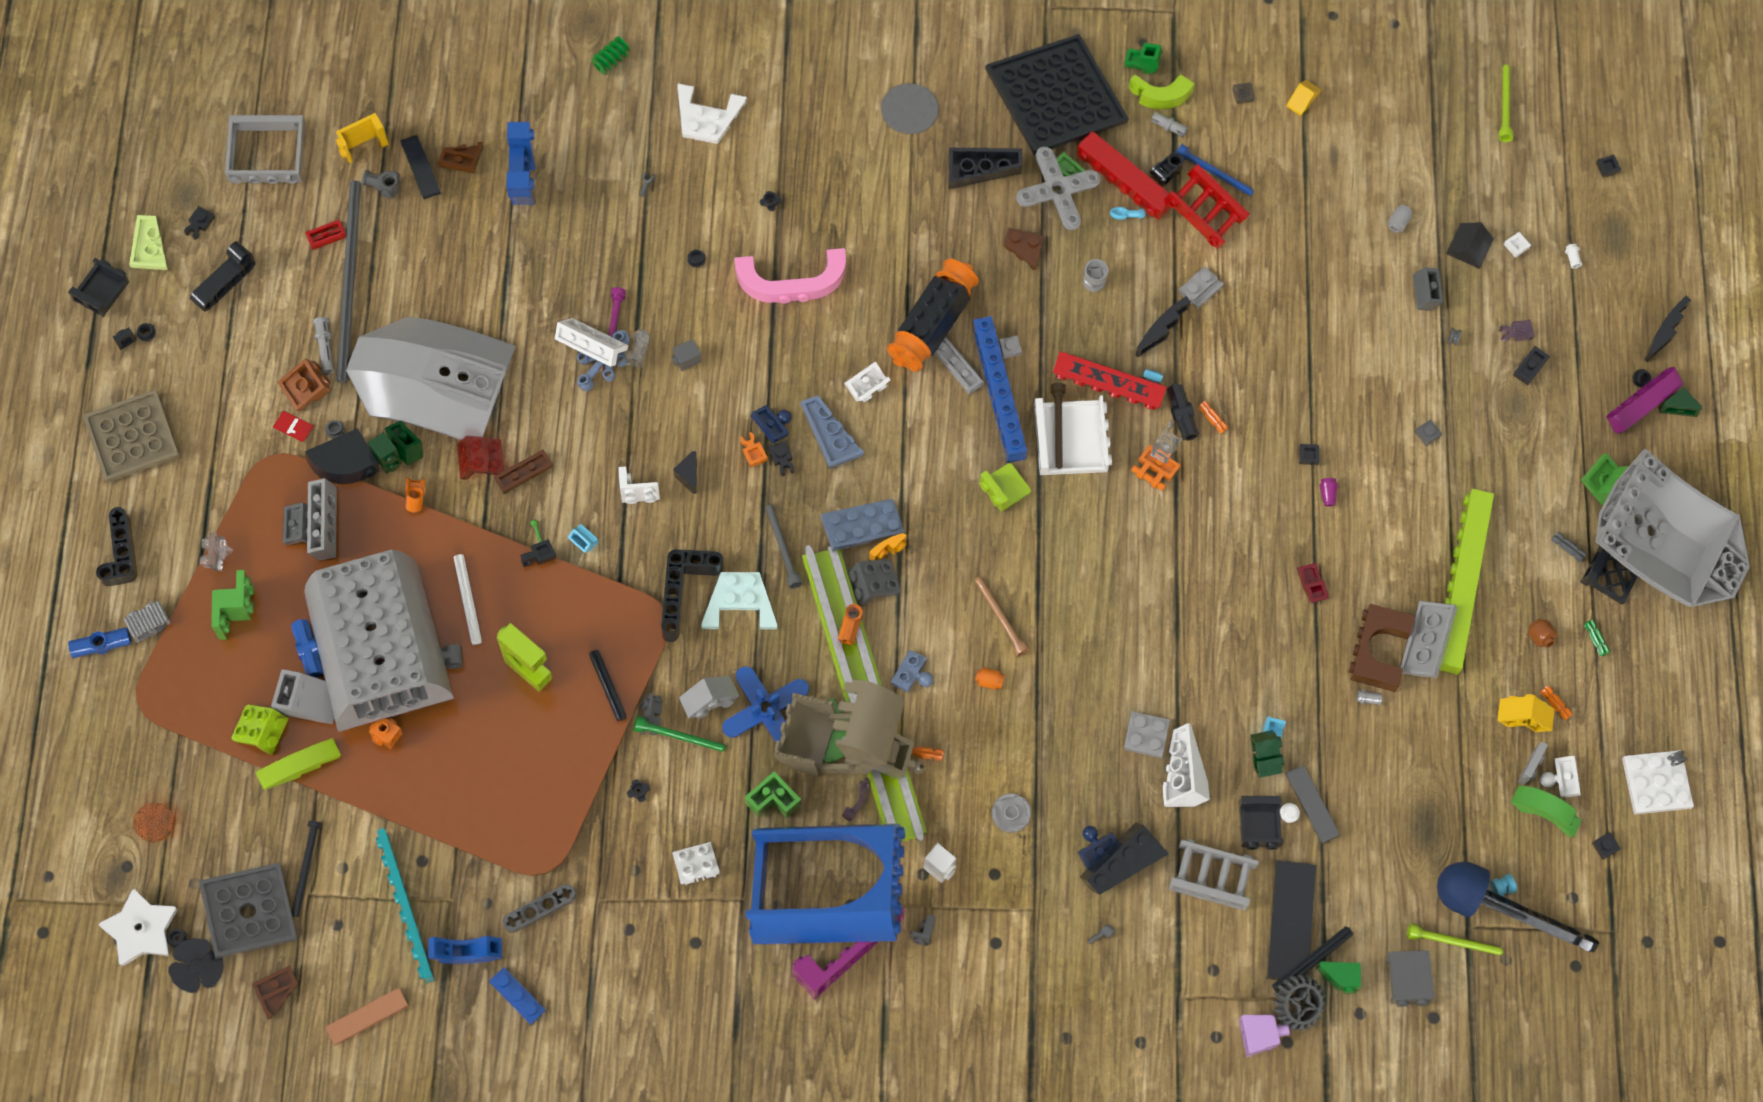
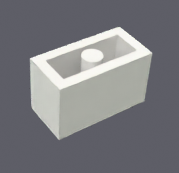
M937 843L925 857L923 868L942 883L945 879L949 880L954 875L956 858Z

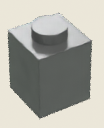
M693 339L673 348L672 361L675 366L680 367L681 371L702 362L701 353Z

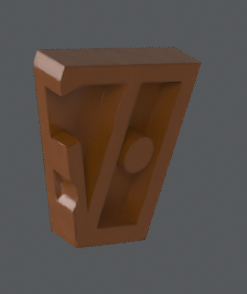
M477 142V145L469 147L464 144L457 147L443 148L438 166L474 174L483 150V142Z
M1009 228L1004 247L1010 252L1015 253L1016 257L1021 261L1024 260L1031 265L1030 268L1036 270L1044 236Z
M291 966L252 983L268 1020L275 1015L299 985Z

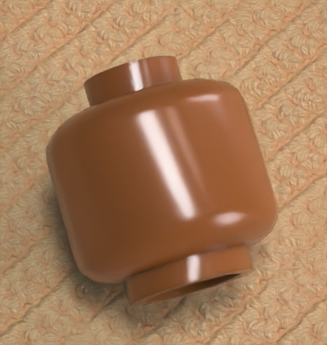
M1537 619L1529 625L1528 635L1537 647L1549 648L1556 642L1557 631L1550 621Z

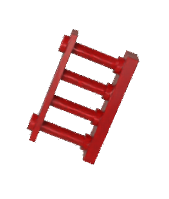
M1196 164L1187 173L1190 180L1177 194L1172 191L1164 199L1171 208L1176 209L1195 227L1211 246L1218 249L1226 242L1222 238L1226 231L1235 222L1238 224L1242 223L1250 213L1201 166ZM1195 184H1198L1203 189V193L1189 207L1182 198ZM1208 197H1211L1216 202V205L1202 219L1195 211ZM1224 209L1230 217L1215 232L1208 224Z

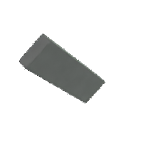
M1303 765L1287 772L1285 775L1320 843L1324 844L1339 837L1340 834L1305 766Z

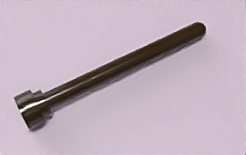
M1064 383L1051 384V394L1055 399V466L1057 469L1063 467L1062 397L1066 393V385Z

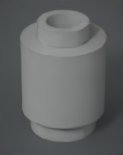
M1405 205L1397 207L1387 221L1389 229L1395 233L1403 232L1412 218V210Z

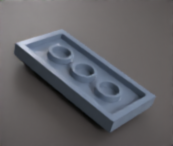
M893 499L832 511L821 515L832 551L885 540L905 533Z

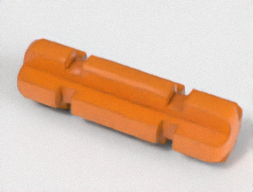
M1207 401L1202 402L1199 405V410L1205 413L1204 416L1214 427H1217L1216 430L1220 434L1224 433L1228 425L1221 421L1222 418L1213 408H1210L1211 405Z
M1549 685L1543 688L1541 694L1544 698H1548L1547 701L1556 712L1561 713L1559 715L1562 719L1567 720L1571 717L1572 711L1565 707L1566 704L1556 693H1553L1554 690Z
M913 746L911 757L914 755L916 758H934V760L941 761L944 751L942 749L933 750V748L921 746L915 748Z

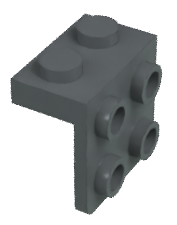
M890 559L857 562L848 571L849 580L852 583L854 595L859 606H866L874 597L898 595L901 592Z

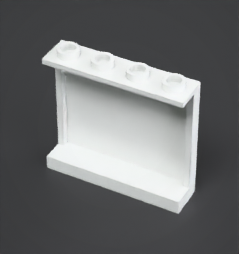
M1103 395L1099 397V400L1062 402L1063 467L1061 469H1057L1055 466V402L1043 403V398H1035L1034 414L1040 475L1100 473L1108 471L1109 465H1112V456L1108 454L1110 437H1106V431L1109 429V423L1104 413H1107V403L1103 402Z

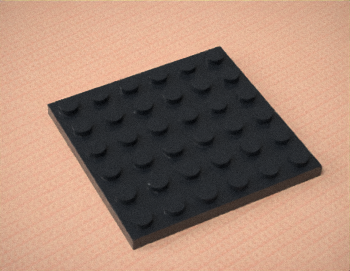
M1080 34L986 64L985 66L988 76L1033 155L1041 147L1053 149L1085 138L1092 131L1097 134L1128 123V116Z

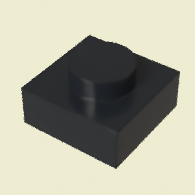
M1615 155L1600 158L1596 161L1603 178L1618 174L1621 171Z
M129 327L118 331L113 336L120 350L137 341Z
M1300 444L1299 464L1318 465L1319 445Z
M1610 832L1592 842L1602 860L1621 849Z

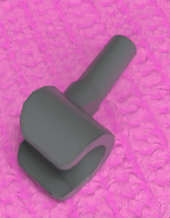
M649 172L643 174L644 185L640 196L644 197L649 183L655 181V174L651 175L650 180L647 178Z
M1105 925L1100 932L1087 941L1091 944L1103 935L1109 939L1115 933V929L1110 925Z

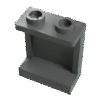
M1429 950L1388 952L1385 960L1386 964H1389L1392 990L1391 1004H1397V1007L1409 1006V1003H1417V1006L1429 1005V1002L1435 998Z

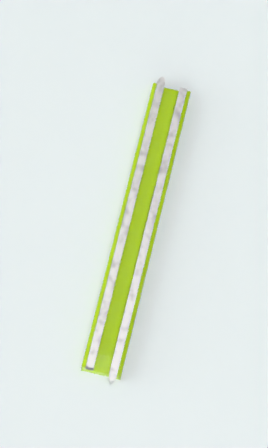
M807 545L805 548L806 554L802 555V561L845 702L855 703L857 694L844 692L846 682H852L853 679L882 686L862 620L854 645H847L838 641L847 606L857 604L841 550L832 551L830 546L828 550L814 554L812 548ZM852 611L848 614L851 618H857L859 616V614L855 611ZM875 769L869 772L867 777L881 823H898L905 828V839H902V842L916 838L921 843L927 831L908 769L905 777L896 779Z

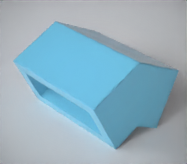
M582 524L574 528L567 537L584 553L590 552L599 543L598 539Z

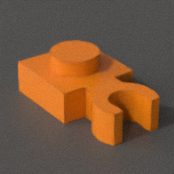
M750 432V440L745 441L743 436H741L740 442L746 447L743 449V454L750 468L768 461V457L761 443H754V434Z

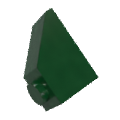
M401 420L384 428L387 437L397 448L400 459L407 466L423 458L422 441Z

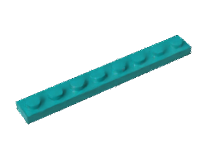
M385 828L377 830L379 837L375 839L378 848H383L385 854L381 858L384 866L389 867L390 874H387L390 885H394L396 892L393 893L396 904H401L402 910L399 911L402 922H406L408 926L405 933L408 941H412L414 945L411 952L414 960L418 959L420 967H417L420 979L424 978L426 983L435 981L388 833Z

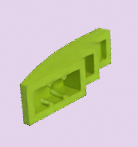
M333 738L282 758L256 771V775L263 790L298 779L302 774L320 768L321 764L340 758L341 754Z

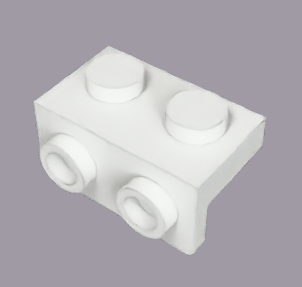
M873 362L844 384L856 402H866L873 397V392L876 390L880 392L888 386L886 383L890 381V378L885 377L877 363Z

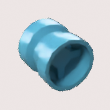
M1511 874L1503 875L1501 879L1495 878L1490 880L1491 891L1504 897L1507 893L1513 894L1517 892V886Z

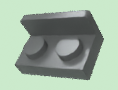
M298 503L284 507V544L307 543V504Z

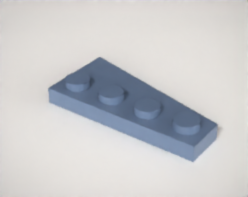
M818 395L800 402L829 469L864 456V451L857 446L855 440L851 435H848L842 424L835 419L832 412Z

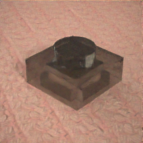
M1251 82L1233 85L1236 104L1254 101L1255 96Z

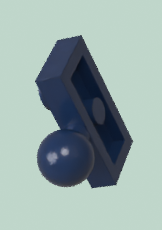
M767 405L752 412L751 418L773 444L788 436L789 431L783 425L791 421L792 416L788 410H780L777 413V417Z
M1089 825L1083 829V838L1091 843L1077 851L1085 868L1088 869L1117 841L1113 832L1097 839L1098 830L1094 826Z

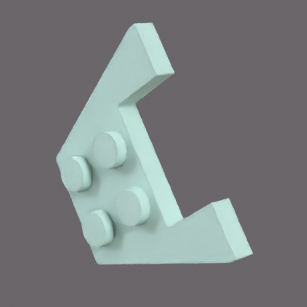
M721 572L703 618L702 629H719L720 610H760V629L777 630V622L760 573Z

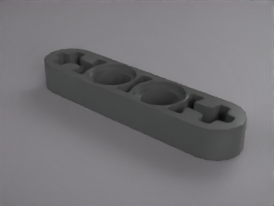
M562 885L512 911L503 919L504 928L510 933L518 932L571 904L576 898L574 888L570 885ZM564 890H567V892H572L570 893L569 899H567L566 897H562L559 899L561 903L558 904L557 899L554 895L557 894L559 898L564 895ZM546 899L554 901V906L551 909L543 907V902ZM529 908L536 910L535 917L531 919L525 916V912ZM521 913L522 918L525 921L524 923H522L520 919L517 922H515V927H512L511 925L507 926L509 924V919L512 918L515 921L519 919L518 914Z

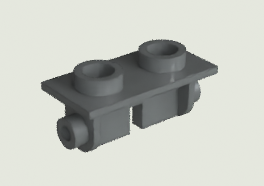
M652 692L642 700V717H645L648 723L660 726L661 718L654 717V714L661 715L663 701L661 696H653ZM650 731V735H657V733Z

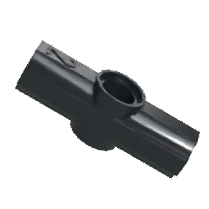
M1173 384L1166 389L1171 403L1173 420L1177 422L1183 440H1193L1199 436L1194 420L1193 406L1187 400L1183 385Z

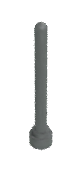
M768 504L766 511L788 572L786 580L790 589L803 585L802 577L798 572H795L774 508L771 504Z

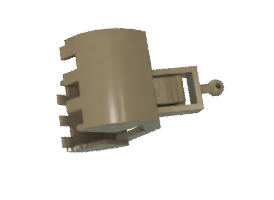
M853 679L852 682H846L844 692L857 694L855 703L840 701L838 710L851 714H837L832 701L793 693L792 703L788 704L786 709V723L782 722L781 740H777L774 748V756L782 764L819 777L820 774H868L875 769L896 779L905 777L907 767H911V770L916 774L924 772L925 763L922 760L910 759L915 742L896 733L905 701L893 691L863 680ZM833 729L846 732L845 736L841 738L843 740H837L835 744L846 756L844 764H823Z

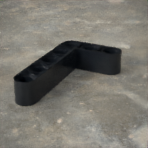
M675 549L668 553L661 622L662 637L665 641L674 642L680 635L685 574L719 575L724 569L721 553L716 551ZM678 577L679 579L672 580L671 578ZM672 594L677 595L676 597H670ZM670 611L676 612L675 614H668ZM667 629H674V631H672V632H668V631H666V630H667Z

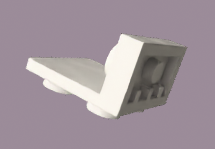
M619 467L622 503L635 504L639 501L652 503L660 500L658 482L632 484L631 473H627L626 467Z

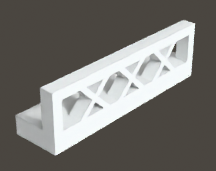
M574 318L557 322L555 340L610 367L616 365L618 353L628 350L627 344Z

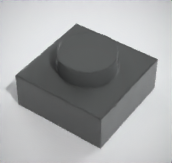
M1429 420L1415 430V433L1425 446L1442 435L1432 420Z

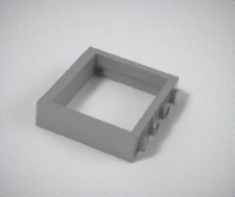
M229 115L225 175L228 182L234 184L241 182H250L252 184H258L259 182L271 184L278 182H287L289 184L302 182L306 129L303 115ZM238 131H298L295 170H235Z

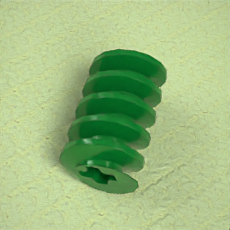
M616 36L614 41H610L609 45H605L603 49L598 51V54H594L591 61L599 72L606 75L605 68L611 71L612 67L610 64L616 67V59L622 62L621 55L627 58L628 54L626 51L630 52V48L621 37Z

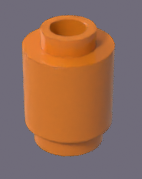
M982 667V670H977L975 681L981 687L996 690V688L1001 689L1005 674Z

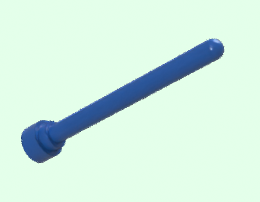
M1181 144L1177 152L1182 154L1184 160L1187 159L1194 164H1198L1206 171L1247 195H1253L1254 191L1252 188L1193 155L1184 144Z

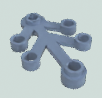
M619 330L613 334V338L627 345L629 344L630 337L626 331ZM625 351L617 355L616 364L618 367H624L627 364ZM582 352L577 355V360L582 365L596 360ZM597 360L586 375L579 376L577 384L581 390L589 391L593 388V377L603 367L604 363ZM605 364V370L602 375L608 382L615 379V373L613 372V366L610 367Z

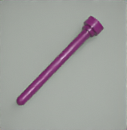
M620 287L611 289L613 308L608 334L611 337L617 332L620 305L626 297V290Z

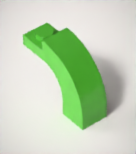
M1519 785L1511 800V803L1522 813L1535 814L1546 818L1568 837L1575 836L1582 821L1576 815L1577 810L1567 802L1537 788Z

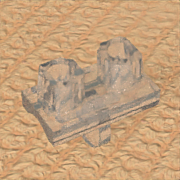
M210 532L209 537L202 539V548L208 550V555L200 557V565L205 568H212L215 571H222L223 561L226 560L227 555L232 554V549L227 547V541H225L224 537L218 536L216 532Z

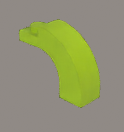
M1135 74L1129 83L1131 92L1140 96L1139 103L1141 105L1157 110L1171 109L1181 105L1191 96L1195 83L1181 74L1171 85L1166 87H1154Z

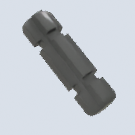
M1557 532L1552 537V541L1556 545L1559 544L1560 548L1569 555H1574V558L1581 562L1586 557V552L1582 549L1579 550L1577 545L1567 538L1564 539V535Z

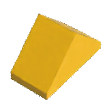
M1308 80L1299 83L1286 107L1302 116L1321 92V89Z

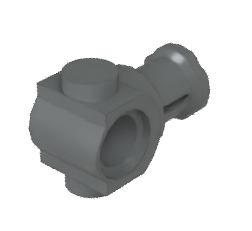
M366 169L361 183L363 186L370 185L376 187V190L381 191V195L385 198H394L400 191V174L395 171H386L378 175Z

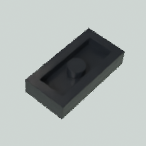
M1534 346L1515 370L1513 376L1529 385L1550 356Z

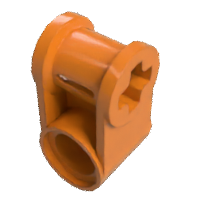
M406 477L405 507L408 511L415 513L422 510L426 479L410 480V478Z

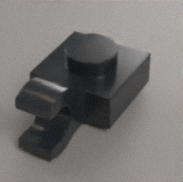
M549 539L532 545L531 552L520 555L524 567L531 565L534 561H537L538 565L556 559L555 551Z

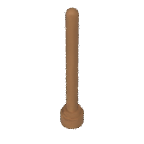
M976 577L975 582L1013 642L1015 655L1017 657L1025 655L1030 650L1028 644L1019 639L983 579Z

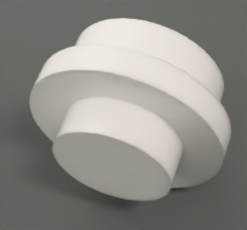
M1286 803L1280 809V817L1287 823L1295 822L1300 816L1299 808L1295 804Z

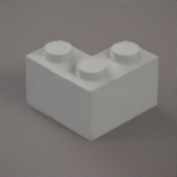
M722 676L703 678L680 696L679 699L688 718L697 717V719H701L707 716L708 711L711 709L731 706L734 703L733 701L739 697V694L731 677Z

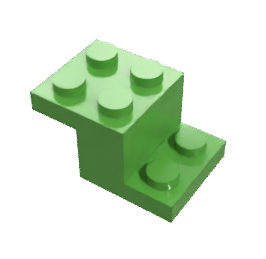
M1605 453L1599 457L1581 481L1603 506L1615 482L1629 466L1618 467L1612 458Z
M236 570V589L212 590L211 627L219 640L227 639V633H230V621L251 620V613H254V602H251V595H254L255 587L245 570Z

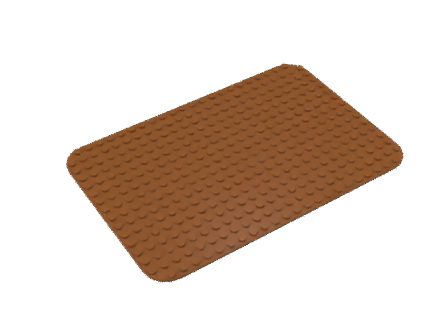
M286 453L269 455L255 463L244 478L170 618L171 624L166 625L140 674L136 687L137 705L145 718L159 727L259 768H264L293 753L333 738L341 754L340 758L321 764L320 768L302 774L300 778L292 780L293 782L515 873L535 876L549 873L560 866L574 845L667 643L662 637L663 607L660 602L644 592L558 558L538 565L537 561H534L531 565L524 567L520 555L531 552L530 547L424 505L421 511L410 512L405 507L406 498L363 481L350 484L332 483L337 486L336 557L319 561L307 553V543L299 542L290 545L283 543L284 507L298 503L308 505V482L322 478L311 469L307 459L297 455ZM391 549L412 557L420 569L441 649L451 644L462 646L463 666L456 669L446 668L454 699L391 716L390 718L397 722V726L401 728L403 733L392 749L383 744L379 746L371 740L369 728L372 722L338 732L335 719L332 725L286 715L284 716L288 718V721L273 754H267L255 745L233 741L231 739L247 705L272 708V701L282 669L306 674L302 660H300L296 650V640L291 624L299 619H307L312 636L315 638L304 595L305 585L310 576L317 570ZM463 554L465 558L482 643L472 645L454 563V556ZM236 570H245L255 587V593L251 595V602H254V613H251V620L230 621V633H227V639L219 640L211 627L212 590L236 589ZM510 623L546 653L547 660L542 665L551 672L552 679L539 692L504 662L497 634L502 627H507ZM369 625L366 630L373 631L376 629V625ZM599 650L626 714V719L622 721H617L590 659L589 653L591 651ZM379 658V659H377V660L375 661V664H376L377 662H379L380 660H384V661H385V659ZM324 674L318 677V679L325 681Z

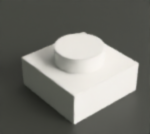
M1520 232L1504 243L1505 247L1515 258L1531 246Z

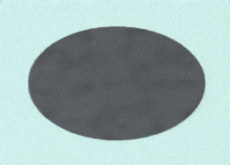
M907 83L892 88L884 96L881 104V113L885 122L895 131L904 134H916L927 130L933 125L938 116L939 108L935 96L927 88L918 84Z

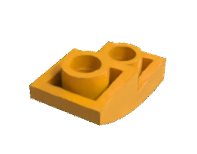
M904 533L898 534L879 543L869 552V559L881 560L887 555L888 551L892 555L897 551L901 552L906 546L907 535Z

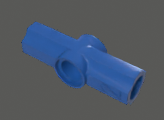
M307 619L296 620L291 624L296 640L295 646L298 656L302 660L306 675L318 678L324 673L318 656L319 652L315 638L312 636Z
M126 627L105 633L100 631L94 632L88 637L68 641V647L71 657L78 658L94 653L105 654L111 649L131 645L132 641L129 630ZM104 640L102 645L96 646L98 641Z

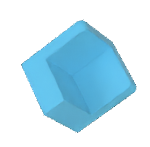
M1267 717L1263 724L1262 732L1273 730L1277 736L1282 738L1286 721Z

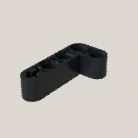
M238 241L233 242L226 251L228 259L190 295V300L204 312L210 310L255 266L252 253Z
M115 507L109 512L114 562L101 564L96 569V575L104 586L130 583L137 577L131 520L123 508ZM126 534L123 538L118 539L119 535ZM128 551L125 556H120L122 552ZM130 569L127 574H122L124 570ZM111 572L110 576L103 578L104 574Z

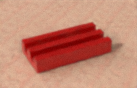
M340 219L305 232L312 250L346 238V233ZM322 233V234L319 235V236H316V237L311 238V237L314 236V235H317V234Z

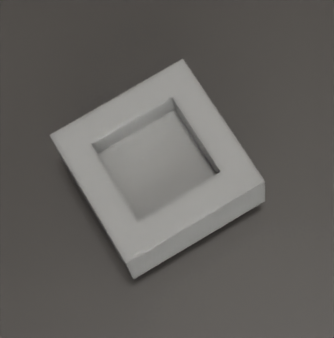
M1018 336L999 339L1003 359L1022 355Z

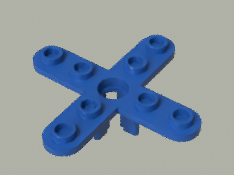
M740 668L736 673V680L752 705L725 720L722 725L723 733L727 737L734 738L763 722L774 741H780L782 737L781 725L782 722L786 723L780 711L792 703L793 693L807 696L809 692L808 683L803 679H796L769 695L752 668ZM762 702H769L772 707H768L767 712H763L760 705Z

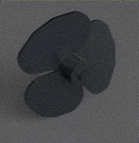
M192 938L181 942L173 949V958L180 962L172 963L168 968V973L172 982L179 989L194 993L199 989L200 981L204 987L212 988L221 978L224 968L223 958L215 959L214 950L210 951L211 945L208 940Z

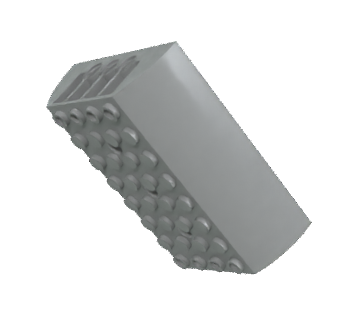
M391 549L320 569L310 576L305 585L304 595L338 732L454 699L420 569L412 557ZM369 625H376L375 630H366ZM377 659H385V662L383 664H375V661Z

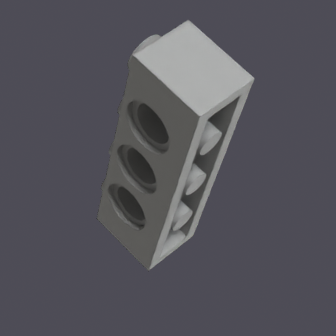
M325 478L308 482L307 553L319 561L336 557L337 486Z

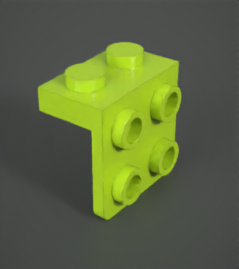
M1011 463L1006 464L992 474H989L987 470L980 474L979 485L981 489L989 495L991 502L995 507H998L1000 512L1023 499L1031 492L1030 487Z
M247 705L242 712L231 739L235 742L255 745L267 754H273L288 718L272 708Z

